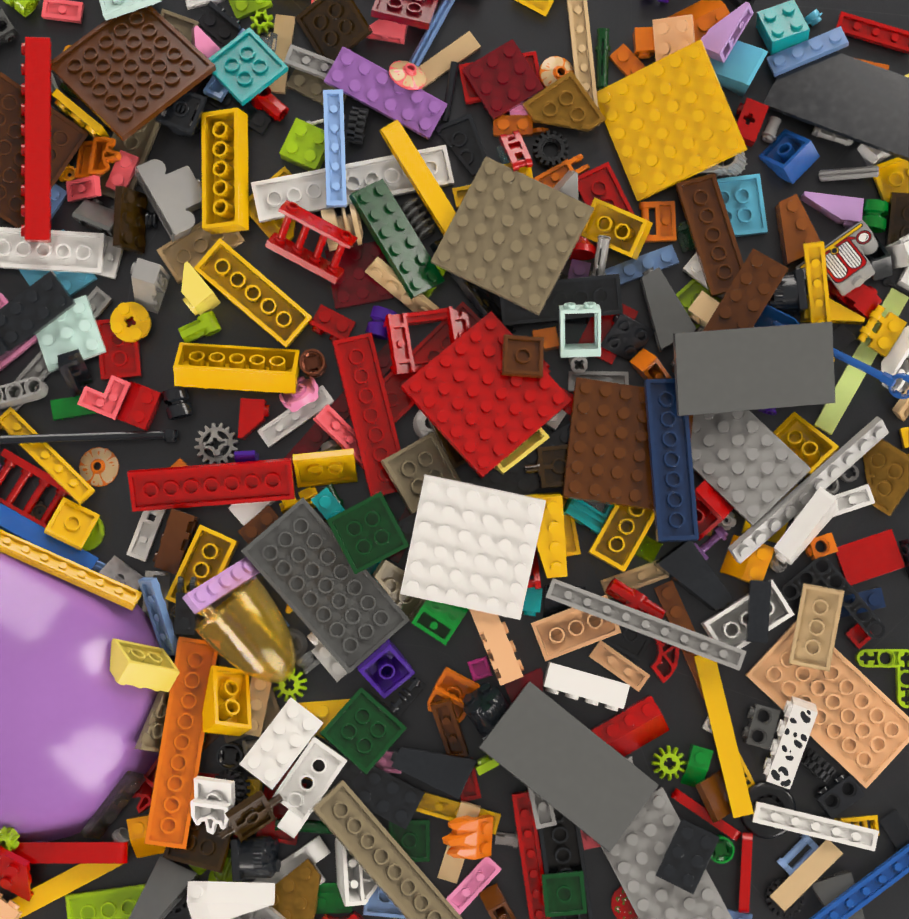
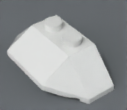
M909 326L902 330L888 355L881 362L882 372L885 371L891 375L898 373L909 375ZM898 378L892 388L903 392L908 388L909 383L904 381L903 378ZM882 383V385L888 389V385Z
M336 838L334 844L337 886L344 906L366 905L378 885Z

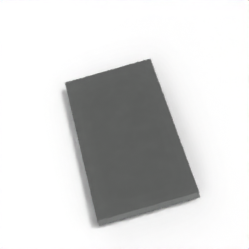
M832 322L673 333L677 416L835 403Z
M530 681L478 747L608 852L613 849L659 786Z

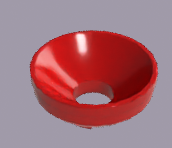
M580 236L569 260L595 258L596 247L588 238Z

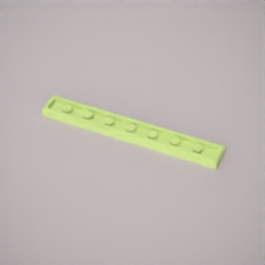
M891 288L881 304L885 308L882 316L885 318L888 312H891L899 317L909 297ZM877 322L872 331L876 333L881 324ZM867 337L864 343H859L852 357L871 366L878 353L868 347L871 339ZM847 364L835 386V403L824 405L813 426L829 435L833 434L864 379L865 372Z

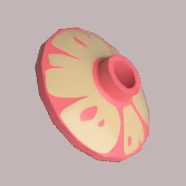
M399 60L393 62L389 67L388 73L390 78L402 88L419 90L426 84L425 73L414 63Z

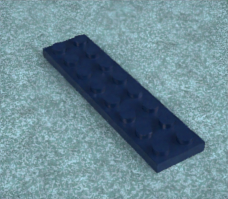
M645 379L644 390L657 542L699 540L689 415L677 416L675 379Z

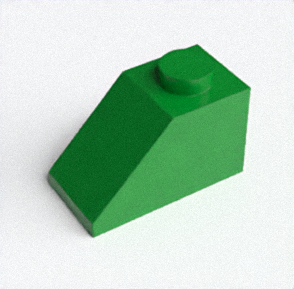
M690 744L686 765H684L685 771L682 773L680 780L681 784L696 788L695 785L705 779L713 750Z

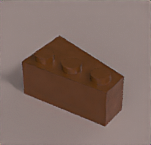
M171 508L165 531L160 539L159 551H156L153 558L154 567L177 574L193 540L200 518Z

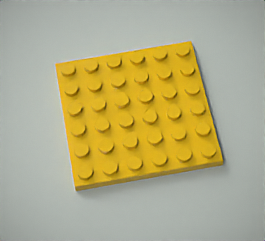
M701 39L597 91L598 107L606 118L605 124L637 201H642L748 150Z

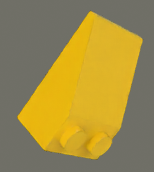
M594 197L591 207H594V211L581 236L598 242L599 235L611 237L609 248L637 260L653 223Z
M793 412L773 432L811 468V471L805 478L839 450V446L796 412Z
M211 666L202 712L203 732L240 737L252 729L249 670Z

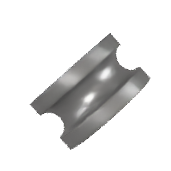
M855 465L850 467L853 470L854 476L847 478L846 474L843 473L840 476L841 480L850 483L858 478L859 470Z

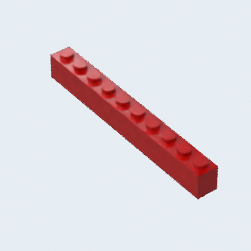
M25 37V43H21V54L25 55V63H21V74L25 75V83H21V95L25 96V104L21 103V115L25 116V124H21V135L25 136V144H21V156H25V164H21V176H25V184H21V196L25 197V204H21V217H25V225H21V237H25L26 242L51 243V39L48 37Z

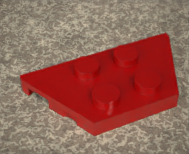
M0 846V886L30 902L34 895L30 889V884L32 883V877L29 872L30 861Z

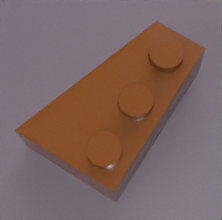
M797 194L780 201L775 207L783 265L786 267L804 259L803 243L820 241Z

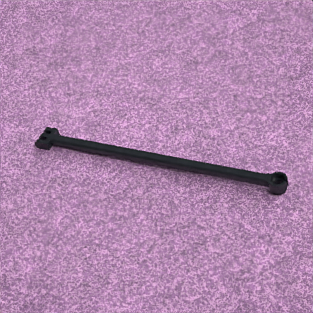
M178 430L1 435L0 444L164 439L165 443H176Z

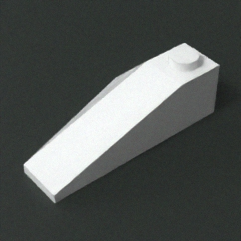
M188 881L187 905L191 919H233L240 915L272 906L275 902V883Z

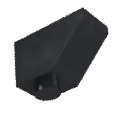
M876 236L875 238L878 242L877 250L870 255H865L875 270V274L871 276L873 281L892 276L891 255Z

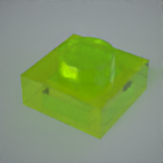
M645 536L635 555L653 563L662 544Z

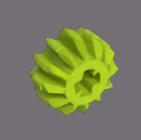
M284 668L285 676L278 672L277 675L281 680H273L274 683L279 684L273 690H281L277 697L280 698L283 694H286L284 701L287 702L291 695V698L296 701V693L302 698L304 695L300 689L307 690L306 686L301 685V683L307 682V678L300 680L303 672L300 671L295 675L296 668H292L291 674L288 668ZM288 679L289 681L294 680L295 682L293 684V686L295 687L293 690L292 688H290L289 690L286 688V686L288 685L286 681Z
M666 745V752L661 747L658 748L661 755L653 754V757L658 759V761H651V765H658L653 772H660L659 778L661 779L667 773L668 781H671L672 774L678 779L677 771L679 770L682 773L685 771L680 765H686V761L679 760L684 757V754H677V747H674L671 752L669 745ZM667 758L674 762L673 765L670 764V768L664 765V761H667Z

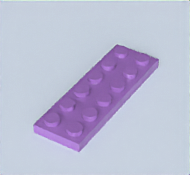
M342 47L324 79V83L337 90L343 89L344 94L393 121L398 120L402 126L428 140L448 105L422 89L408 90L400 87L390 78L387 70L345 47Z

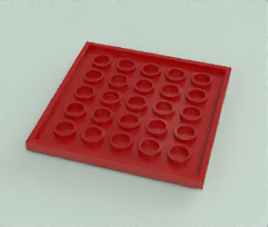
M492 311L400 387L481 478L486 476L572 401L544 368L542 378L501 375L503 335L513 334Z

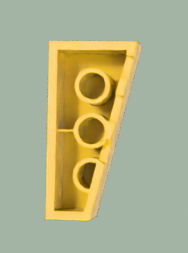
M559 492L525 495L546 500L536 545L545 576L547 578L567 577L562 495Z

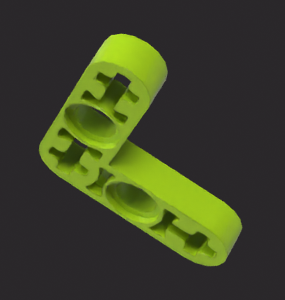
M861 649L857 651L855 662L860 667L895 668L896 702L902 708H909V701L905 705V702L901 700L902 697H905V690H901V687L909 688V683L905 685L900 679L903 673L909 674V670H900V667H905V662L900 658L904 656L905 652L906 656H909V650ZM864 652H866V656H874L873 652H876L875 660H867L866 664H864L863 660H860V656H863ZM884 652L890 655V661L887 664H883L880 661V655ZM909 660L906 661V667H909Z

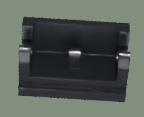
M79 349L57 355L59 370L72 397L81 394L84 389L82 386L93 382Z

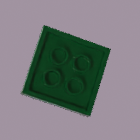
M381 491L327 520L354 574L410 546Z
M361 687L320 732V735L367 775L407 727Z

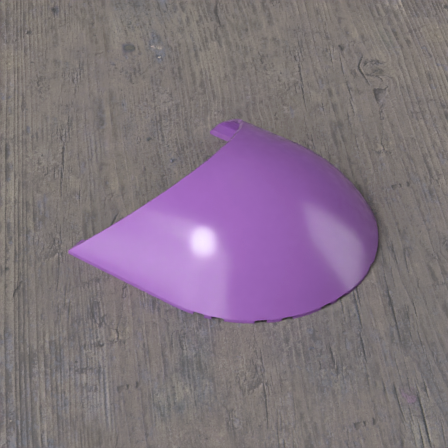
M0 552V830L3 826L14 828L20 835L17 839L19 842L54 841L88 830L117 812L132 798V787L140 775L146 774L158 758V752L134 749L158 692L149 688H137L133 685L118 684L110 672V654L113 638L159 647L151 620L138 604H136L133 610L120 607L112 601Z

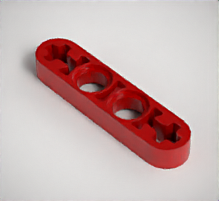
M675 788L670 797L736 842L742 835L739 830L722 819L713 823L707 809L679 789Z
M743 832L739 913H749L753 833Z

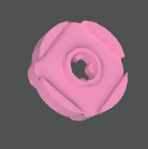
M304 376L299 377L296 394H279V399L285 408L290 409L291 412H296L302 406L318 399L319 395L317 392L319 386L313 377L309 376L310 379H305Z

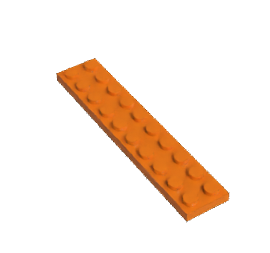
M178 637L174 664L180 673L169 690L144 844L186 849L191 821L190 801L194 799V778L198 776L205 732H203L202 712L210 668L212 665L216 666L219 642Z

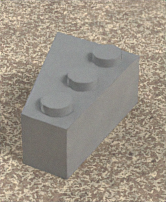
M137 258L136 263L133 262L130 270L134 300L147 311L158 314L171 276L162 265Z

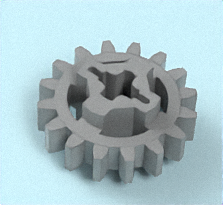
M212 423V428L205 425L206 431L198 432L201 437L195 438L199 445L194 446V448L200 450L197 456H204L202 460L204 463L210 460L209 464H214L215 462L219 464L222 461L229 463V457L235 458L232 453L233 451H238V448L234 447V445L238 444L239 441L233 440L236 433H229L231 430L229 426L224 429L223 423H220L219 427ZM219 432L226 434L229 439H222ZM210 434L211 437L208 441L204 442L205 438ZM215 440L223 443L218 446L217 450L212 446V444H215ZM229 448L228 452L223 456V451ZM205 450H211L213 452L214 458L208 456Z

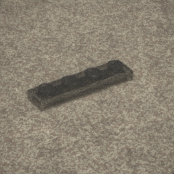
M126 772L81 832L84 837L100 839L105 834L106 830L146 780L143 773Z

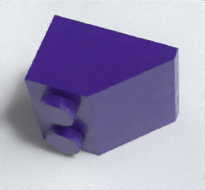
M390 639L357 666L358 671L384 699L415 674L413 668Z

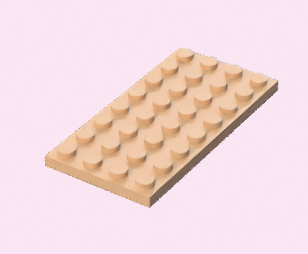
M795 621L745 676L781 710H784L786 701H791L792 696L816 704L818 714L810 737L867 789L909 743V717L835 647L830 672L789 664L796 626Z

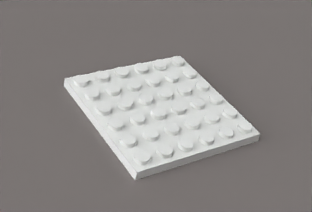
M425 474L400 594L520 620L546 500Z

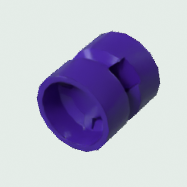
M373 306L370 314L372 321L368 322L365 333L372 332L373 337L388 340L387 328H383L385 317L387 314L394 315L398 313L388 308Z

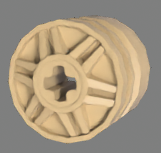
M349 204L350 214H346L345 207H341L340 216H337L334 208L321 210L322 219L342 230L349 231L358 238V246L363 245L361 219L353 204ZM329 238L327 239L329 251H335L338 243Z

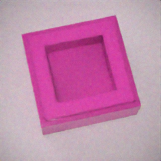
M487 656L467 662L473 681L493 676Z

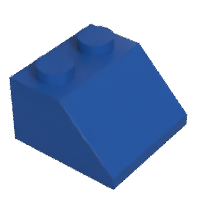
M784 129L776 140L758 157L779 178L794 184L820 155L811 140Z

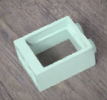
M567 302L564 305H559V353L561 358L601 357V308L599 304L585 302L584 305H576V303ZM594 313V343L565 344V314Z

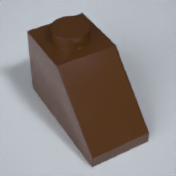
M497 883L479 893L492 919H517Z

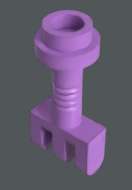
M722 526L715 527L714 531L716 533L700 547L694 543L705 560L709 558L705 554L706 551L721 538L723 541L727 539L726 537L729 534Z

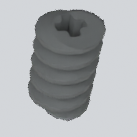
M417 197L407 200L400 205V208L422 242L435 233L433 229L436 224H428L432 218H424L427 211L420 212L423 204H415L419 200Z

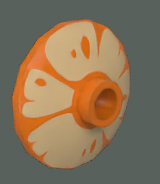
M559 56L549 57L543 61L539 68L540 82L546 88L570 71L574 73V68L565 58Z
M91 448L80 459V475L91 486H107L118 475V459L107 448ZM96 463L101 464V468L99 470H95L94 468Z

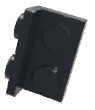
M210 1L208 3L209 8L198 20L199 25L221 45L225 46L237 37L241 30V22L233 15L231 17L225 13L226 10L219 3L215 5Z

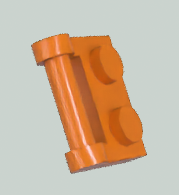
M675 201L640 202L641 218L649 221V209H655L656 235H650L649 232L645 243L676 242Z

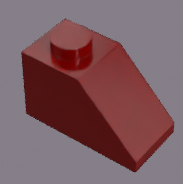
M240 399L239 440H245L265 422L266 417H269L270 405H267L265 399Z

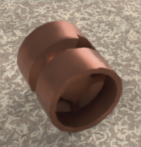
M316 349L304 351L299 358L300 368L307 377H321L327 369V362L323 354Z

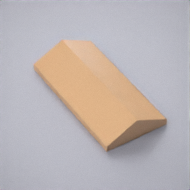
M569 608L531 623L545 661L622 633L619 625L574 608Z

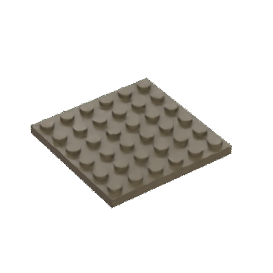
M485 157L433 255L431 263L540 315L589 221L594 207L518 171H513L512 168L491 158Z

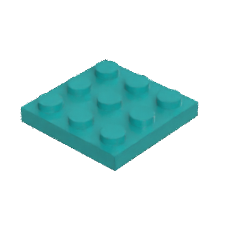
M250 27L208 58L216 67V70L211 74L242 106L289 71L288 66Z

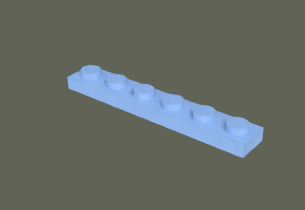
M343 89L323 90L327 208L347 207Z

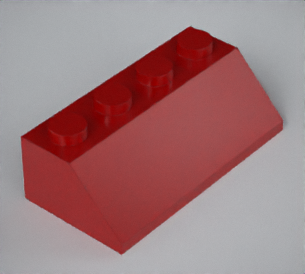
M647 695L590 728V730L625 757L669 731V728L653 697Z

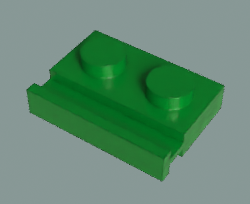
M324 882L319 885L316 914L352 913V906H344L337 882Z

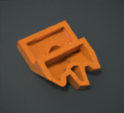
M104 136L94 137L93 141H84L79 147L74 178L80 179L93 175L101 177L110 170L109 164L120 161L121 154L119 151L112 150L116 145V139Z
M445 667L427 701L428 711L432 712L430 707L432 702L451 698L460 723L467 715L463 709L465 695L472 693L480 685Z
M490 814L477 817L466 815L448 822V827L452 831L442 838L444 844L451 846L447 850V854L453 858L471 860L491 856L494 816Z

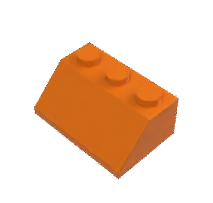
M700 0L669 17L692 14L696 42L706 35L712 26L729 15L730 12L721 0Z

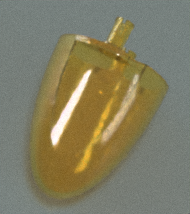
M257 577L234 589L231 593L232 595L215 609L209 605L200 611L205 618L197 624L194 630L230 664L249 676L270 683L283 682L293 674L296 655L291 633L273 598Z

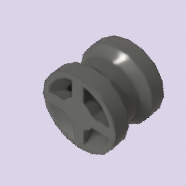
M310 650L298 659L295 664L303 669L304 675H307L320 664V661L313 657V653Z

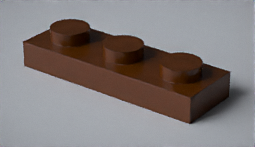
M451 698L432 702L430 707L446 753L461 757L468 756L469 751Z

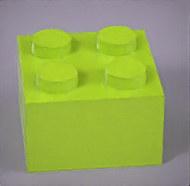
M296 118L279 152L281 159L307 171L320 169L325 160L324 130Z

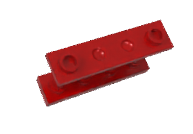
M286 200L278 210V212L285 215L279 233L274 232L267 240L265 247L336 284L345 269L339 266L345 248L350 249L358 238L349 231L342 230L299 207L298 204ZM292 219L303 224L296 243L286 238ZM310 229L320 234L314 252L303 247ZM328 238L338 243L331 262L321 257Z
M4 448L0 454L5 458L3 461L5 464L0 470V486L11 468H14L15 465L22 468V474L6 500L0 498V503L46 528L62 498H66L69 494L48 473ZM34 475L40 478L39 484L24 509L21 510L12 504L28 478ZM52 485L57 488L55 491L56 495L42 518L38 520L31 516L30 513L46 487L49 488Z

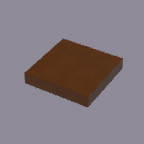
M504 334L501 375L542 378L544 337Z
M719 769L695 785L713 823L720 821L731 813L722 771Z

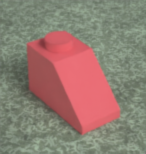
M381 19L369 25L373 32L366 38L405 44L408 25Z

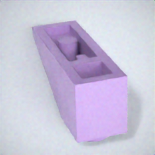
M745 2L712 26L706 35L701 38L709 58L722 63L726 61L754 13L750 3Z
M806 191L801 195V201L835 223L843 224L845 228H851L862 220L864 198Z

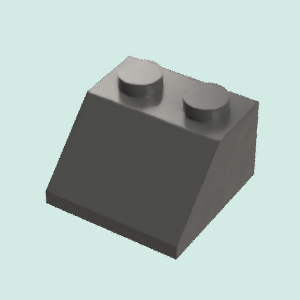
M85 199L73 212L72 217L81 226L113 237L114 206L107 208L99 200L92 199L90 201Z

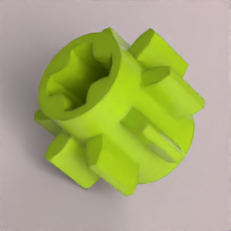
M266 9L263 12L255 10V16H250V20L254 22L250 25L251 29L257 28L258 35L261 32L269 34L268 30L274 28V23L270 22L274 19L273 15H267Z
M3 826L0 830V846L9 851L16 849L20 844L17 841L20 835L14 828Z

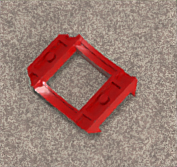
M453 306L420 312L387 314L383 328H387L392 360L390 369L395 374L417 373L430 362H414L408 326L447 320L452 344L470 329L469 316L462 311L459 312L453 309Z

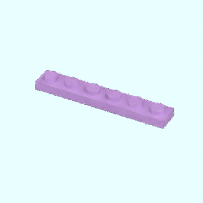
M245 557L191 590L182 599L193 613L197 614L260 572Z

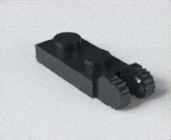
M179 576L177 582L178 593H176L174 634L196 635L197 614H194L182 599L187 593H183L184 577ZM191 577L190 591L196 588V577Z

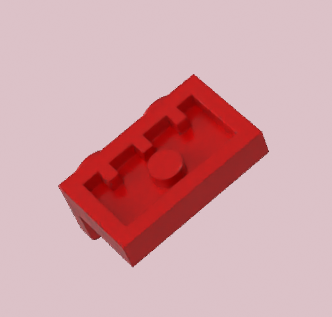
M321 304L314 318L310 320L309 325L312 327L311 330L321 336L324 333L330 336V341L349 338L356 322Z

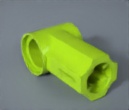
M208 311L198 316L197 320L178 328L184 342L191 343L203 336L208 337L218 333L221 330V326L214 312Z

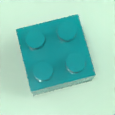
M790 0L757 12L756 28L770 55L809 40L810 28L795 0Z

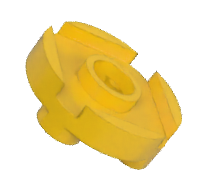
M123 302L112 312L110 318L111 330L124 342H137L148 335L151 329V318L148 311L139 303ZM134 317L133 320L136 324L127 327L126 320Z

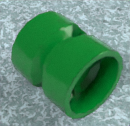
M878 199L864 200V216H862V220L873 233L885 232L887 220L884 217L888 215L889 203Z
M716 833L715 835L719 836L720 839L711 859L716 863L725 864L733 858L735 847L725 835Z

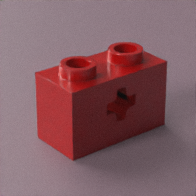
M746 98L744 103L740 102L736 114H739L736 123L745 145L752 147L757 139L769 106L750 98ZM746 118L750 120L749 125L745 124Z

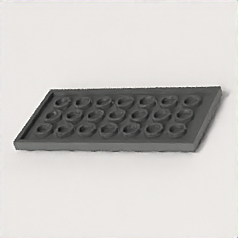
M301 498L241 550L348 674L410 621L366 569L354 574L332 530L304 498Z

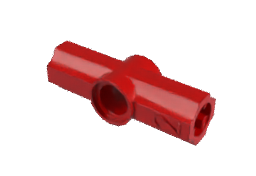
M268 86L251 99V103L254 108L264 110L273 119L280 122L288 114L289 108L271 94L272 90Z
M613 578L605 591L609 596L623 603V605L662 619L666 612L661 606L650 601L647 596L634 588L628 587L616 578Z

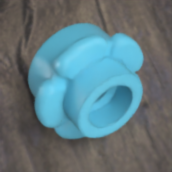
M815 9L804 18L807 25L811 24L812 27L822 20L820 16L823 13Z

